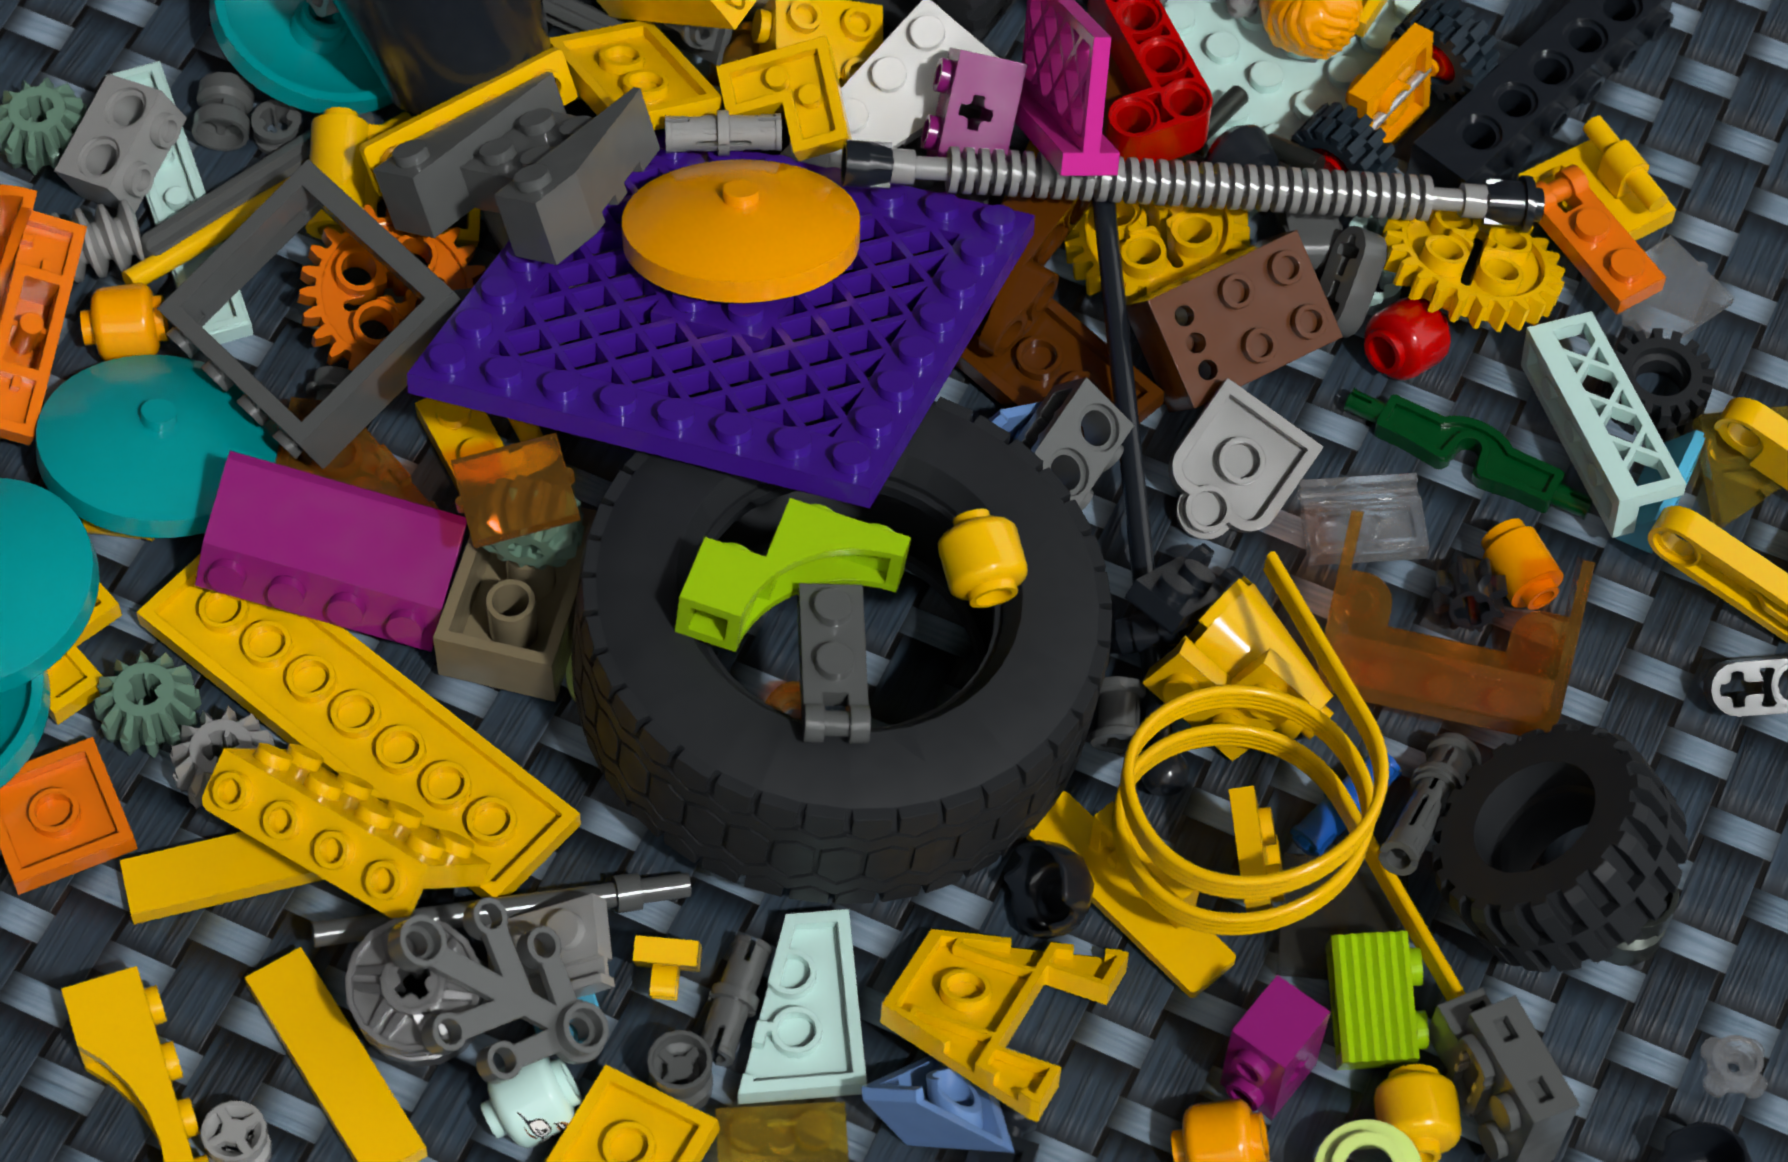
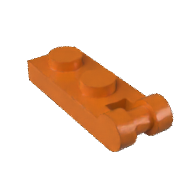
M1572 164L1556 172L1555 180L1547 184L1543 181L1535 183L1536 188L1543 189L1545 197L1544 212L1541 221L1538 222L1539 225L1616 315L1663 290L1666 276L1589 188L1586 175L1578 166ZM1564 200L1572 208V210L1566 213L1557 205Z

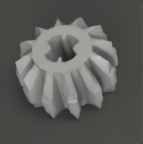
M228 706L222 718L218 720H213L212 716L202 711L200 728L182 725L180 732L182 744L172 746L170 753L172 765L176 767L173 778L177 789H180L181 792H187L190 803L196 809L203 806L202 795L224 748L256 749L259 743L275 746L272 735L268 730L261 731L259 720L253 714L237 721L235 711Z

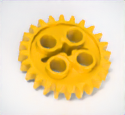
M1123 197L1120 203H1115L1126 304L1250 246L1248 211H1244L1240 207L1238 210H1229L1225 204L1223 209H1214L1210 204L1209 208H1199L1196 203L1192 208L1184 207L1182 201L1179 207L1169 206L1167 201L1164 206L1154 205L1153 200H1151L1149 205L1139 204L1138 197L1135 204L1124 203ZM1091 205L1065 239L1067 264H1073V278L1075 281L1086 279V293L1088 295L1102 291L1093 205Z
M1432 210L1428 221H1418L1416 218L1412 221L1403 220L1401 216L1398 220L1388 219L1381 235L1387 244V257L1383 269L1396 273L1393 284L1396 286H1410L1412 289L1408 298L1411 300L1425 298L1430 301L1427 311L1432 313L1443 308L1448 311L1449 320L1453 323L1460 316L1467 317L1474 329H1478L1482 321H1488L1496 332H1501L1505 322L1517 331L1522 330L1525 321L1532 325H1538L1541 316H1550L1553 306L1556 305L1565 284L1562 281L1565 268L1557 265L1560 258L1559 253L1546 251L1549 244L1547 238H1533L1531 236L1534 228L1533 225L1528 233H1518L1514 227L1481 225V219L1460 218L1457 212ZM1475 238L1482 240L1483 245L1471 274L1470 284L1467 286L1461 283V277L1474 244L1473 241Z

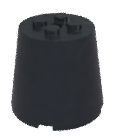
M332 0L391 101L400 109L414 114H421L551 48L543 0Z

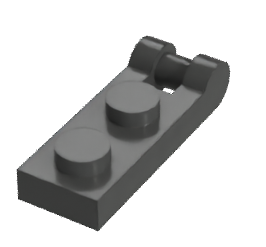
M799 583L797 618L802 741L823 743L824 736L847 737L848 743L869 744L871 712L870 705H868L863 585ZM825 706H845L846 711H827Z

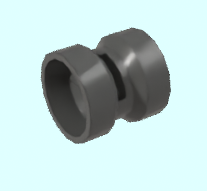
M215 72L203 77L198 85L196 98L200 108L196 110L192 124V134L196 141L209 149L217 151H233L246 145L250 132V120L247 115L251 112L254 104V86L242 76L229 72Z
M683 1030L667 1032L656 1039L649 1049L647 1060L649 1086L698 1110L704 1107L710 1099L713 1089V1062L708 1044L697 1034ZM684 1081H687V1082H688V1083L682 1084V1085L675 1084V1082H684Z

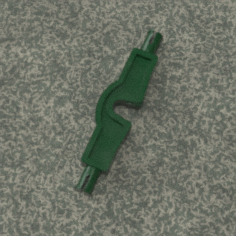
M1356 388L1351 391L1346 401L1344 411L1351 412L1376 424L1374 431L1376 438L1403 449L1435 469L1439 470L1448 467L1450 461L1462 450L1473 451L1478 458L1472 471L1471 480L1478 489L1514 500L1540 513H1546L1552 504L1581 517L1583 520L1586 519L1593 505V500L1589 495L1562 484L1564 478L1563 470L1513 448L1509 440L1501 432L1485 422L1465 416L1444 417L1395 394L1390 396L1387 403H1384L1358 391Z

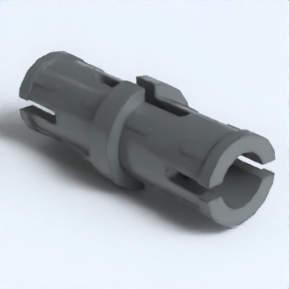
M749 935L735 936L721 981L712 985L708 996L711 1009L700 1037L710 1047L711 1055L717 1040H721L717 1052L719 1054L715 1063L717 1066L727 1067L731 1066L734 1062L735 1052L746 1019L754 1017L759 1005V998L755 994L766 964L773 952L768 943L758 938L750 960L746 961L749 953L748 946L752 937Z

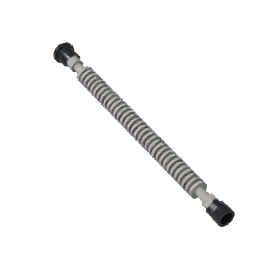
M847 139L844 140L841 155L842 187L890 189V184L913 185L915 179L945 181L947 193H956L960 182L962 194H971L975 183L977 195H986L990 185L992 196H1001L1005 188V194L1008 197H1016L1019 189L1020 196L1024 198H1031L1034 190L1036 198L1045 199L1049 191L1051 199L1060 200L1064 191L1066 200H1076L1079 192L1081 201H1090L1092 196H1094L1096 202H1105L1108 196L1111 203H1120L1123 197L1124 203L1135 204L1138 197V202L1142 205H1149L1151 200H1153L1154 205L1164 206L1167 201L1169 206L1179 207L1182 201L1184 207L1192 208L1197 203L1199 208H1209L1211 204L1214 209H1223L1226 204L1229 210H1238L1241 205V209L1244 211H1252L1255 207L1259 212H1267L1270 207V210L1276 213H1281L1285 209L1286 213L1296 214L1299 210L1301 214H1311L1314 210L1316 215H1326L1329 212L1331 216H1340L1343 212V215L1346 217H1355L1358 214L1360 218H1369L1372 214L1373 218L1384 219L1387 216L1388 219L1398 220L1401 216L1403 220L1410 221L1414 218L1418 221H1428L1432 210L1457 212L1460 218L1481 219V225L1514 227L1518 233H1528L1534 222L1541 221L1545 205L1543 189L1536 188L1534 178L1528 175H1521L1517 181L1484 179L1483 184L1462 183L1459 189L1434 187L1432 177L1429 175L1417 177L1415 174H1406L1403 177L1400 173H1391L1388 176L1387 173L1377 172L1374 176L1373 172L1362 171L1359 175L1358 171L1348 170L1345 174L1343 170L1334 169L1330 173L1328 169H1318L1316 172L1313 168H1304L1301 172L1299 167H1289L1286 171L1284 166H1275L1272 170L1269 165H1260L1257 170L1254 164H1246L1242 168L1241 164L1231 163L1228 168L1226 163L1216 162L1213 168L1211 162L1202 161L1198 166L1196 161L1187 160L1185 165H1183L1181 160H1172L1169 165L1167 159H1157L1154 165L1152 158H1142L1139 164L1137 157H1128L1126 162H1124V158L1120 156L1117 176H1061L1040 151L1035 161L1033 151L1024 150L1020 160V152L1018 150H1009L1005 158V151L1003 149H994L992 157H990V150L988 148H979L977 156H975V149L973 147H964L962 156H960V148L958 146H949L946 157L916 156V150L892 148V142Z

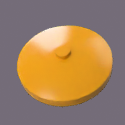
M764 160L711 161L668 172L641 187L630 198L623 210L622 245L628 262L640 275L671 292L691 298L716 302L754 303L773 301L812 291L842 274L852 264L859 250L860 214L856 203L842 187L816 172L790 164Z

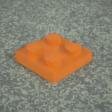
M93 737L27 761L19 772L0 788V851L18 895L138 849L132 830Z

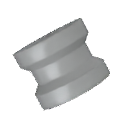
M228 1101L217 1105L207 1114L202 1123L201 1139L209 1162H269L272 1143L263 1114L254 1105L244 1101ZM228 1146L237 1147L238 1150H230L227 1148Z

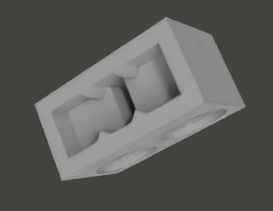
M107 74L54 171L80 197L117 210L119 200L126 199L134 213H136L144 196L152 188L154 178L170 148L177 142L187 117L161 90Z

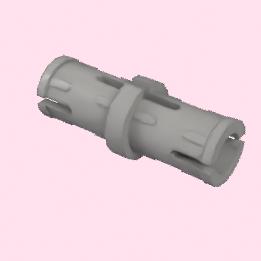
M717 110V115L687 117L665 115L666 153L718 151V156H730V151H782L781 113L729 115V110Z

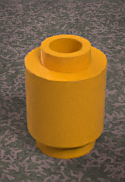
M1513 518L1496 525L1485 534L1481 540V546L1485 551L1483 559H1490L1493 576H1506L1508 589L1506 597L1513 607H1528L1530 610L1544 607L1559 594L1558 587L1563 581L1564 574L1533 527L1525 526L1519 518Z

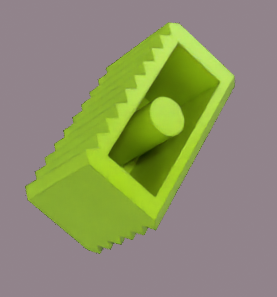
M1403 930L1383 933L1332 935L1326 943V956L1337 1071L1401 1067L1415 1064L1420 1059L1419 1050L1429 1048L1427 1013L1425 1010L1415 1011L1413 986H1422L1423 961L1420 948H1409L1408 931Z

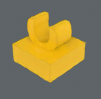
M635 935L633 962L637 967L652 968L649 996H652V999L677 1001L680 970L700 972L702 945L699 941Z

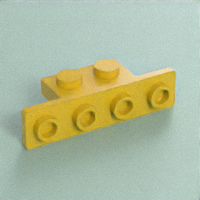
M552 47L518 64L509 71L483 82L362 143L359 150L375 192L382 196L373 169L391 157L393 150L398 145L414 140L545 72L553 73L564 106L576 100L578 94L563 52L556 47Z
M1063 791L1053 807L1036 828L1031 830L1026 839L1029 842L1044 840L1060 843L1083 857L1094 882L1091 902L1188 997H1197L1234 965L1236 954L1215 934L1193 930L1170 920L1153 908L1139 894L1125 873L1115 848L1112 834L1113 801L1093 817L1068 792ZM1126 819L1133 847L1150 875L1168 892L1196 906L1199 891L1177 882L1155 865L1139 845Z

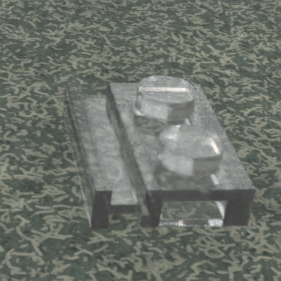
M1417 473L1301 480L1298 484L1297 497L1301 505L1300 516L1308 566L1426 559L1430 546L1421 495H1418Z

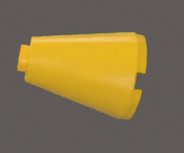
M1245 576L1239 578L1199 619V624L1189 636H1184L1178 643L1179 645L1187 638L1232 678L1269 648H1272L1316 687L1309 704L1329 718L1334 714L1326 706L1332 699L1333 694L1256 585ZM1289 719L1273 730L1292 739H1295L1300 733L1309 740L1315 736L1303 726Z

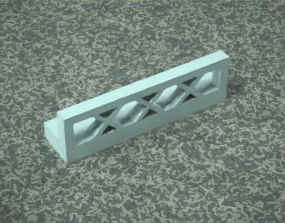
M1592 311L1527 327L1521 360L1523 371L1611 537L1615 538L1634 533L1639 507L1684 495L1686 488L1684 478ZM1584 334L1591 349L1585 357L1562 348L1559 340ZM1589 375L1611 383L1614 392L1610 399L1587 392L1582 385L1586 376ZM1610 418L1635 427L1638 435L1633 443L1608 433L1605 427ZM1635 461L1658 470L1663 480L1637 486L1629 470Z

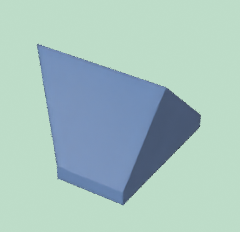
M931 1055L861 1087L863 1101L908 1146L1015 1153L998 1099Z

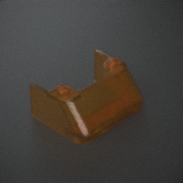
M1352 508L1324 634L1364 702L1518 736L1534 729H1542L1545 733L1551 731L1552 726L1558 723L1562 713L1595 562L1588 558L1577 557L1565 615L1547 611H1534L1525 614L1514 624L1506 652L1388 626L1392 609V596L1388 586L1381 578L1374 574L1351 569L1364 510ZM1318 664V673L1321 681L1329 691L1336 694Z

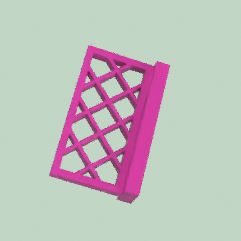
M1027 0L1022 63L1027 64L1015 123L1061 176H1117L1120 152L1102 134L1112 37L1075 0Z

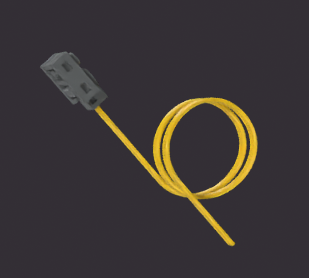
M1275 551L1270 552L1266 556L1267 559L1265 560L1266 563L1264 564L1263 571L1363 739L1372 763L1374 786L1369 770L1353 742L1333 720L1309 703L1278 690L1252 685H1221L1194 690L1168 701L1152 712L1136 729L1128 744L1112 813L1113 840L1121 865L1139 894L1159 913L1193 930L1232 936L1251 935L1279 929L1313 914L1328 904L1348 885L1365 859L1402 925L1408 931V935L1415 947L1420 948L1423 961L1447 1002L1436 1007L1429 1025V1040L1447 1070L1446 1077L1453 1082L1458 1091L1460 1108L1468 1118L1473 1116L1479 1125V1139L1486 1154L1492 1160H1499V1162L1553 1161L1580 1104L1516 995L1492 1004L1483 988L1466 994L1397 875L1387 871L1379 861V855L1382 853L1379 851L1381 847L1373 832L1387 793L1389 780V762L1384 738L1372 713ZM1220 708H1247L1273 713L1303 726L1332 750L1354 784L1360 802L1361 813L1342 781L1318 755L1296 740L1262 727L1236 723L1195 726L1170 734L1149 746L1141 754L1140 752L1146 743L1164 727L1194 713ZM1211 746H1237L1255 749L1289 762L1310 777L1329 798L1350 834L1323 855L1292 869L1255 876L1217 873L1185 860L1163 842L1143 812L1136 793L1135 784L1146 772L1160 762L1185 751ZM1126 819L1143 851L1164 873L1191 889L1217 897L1255 899L1284 894L1307 886L1325 877L1343 863L1344 865L1329 880L1315 890L1281 906L1245 913L1207 910L1177 898L1164 889L1150 875L1133 847Z

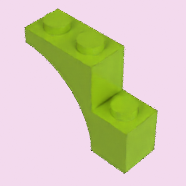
M790 498L766 557L753 553L737 543H723L708 537L704 538L679 598L675 632L736 652L747 631L763 614L780 602L797 595L799 583L863 585L896 592L904 572L911 537L896 533L891 528L882 524H869L835 513L824 505L808 504Z

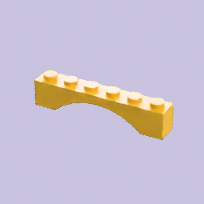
M134 966L62 988L75 1040L86 1071L113 1087L138 1110L156 1136L163 1152L164 1162H209L206 1154L196 1158L193 1157L188 1138L200 1135V1130L190 1097L177 1101L172 1081L184 1078L173 1040L160 1044L155 1025L167 1022L157 985L144 988L138 967Z

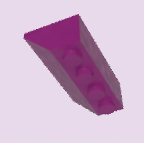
M230 451L204 536L195 586L432 652L434 646L433 637L452 587L468 518Z

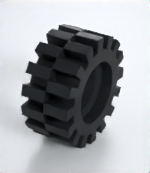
M1653 328L1650 338L1647 339L1642 329L1633 333L1631 342L1626 337L1620 341L1617 351L1614 350V353L1657 431H1661L1663 441L1672 440L1676 429L1682 436L1689 433L1692 425L1697 426L1702 419L1713 389L1714 369H1708L1711 359L1706 352L1696 356L1699 344L1691 339L1686 346L1680 343L1683 333L1673 330L1671 338L1667 339L1663 338V328ZM1644 373L1664 375L1676 383L1679 387V392L1671 396L1652 394L1637 383L1636 377ZM1603 381L1601 392H1605L1603 398L1610 399L1614 392L1611 383ZM1611 418L1615 422V424L1619 422L1618 420ZM1626 424L1624 431L1633 435L1636 430L1635 427Z

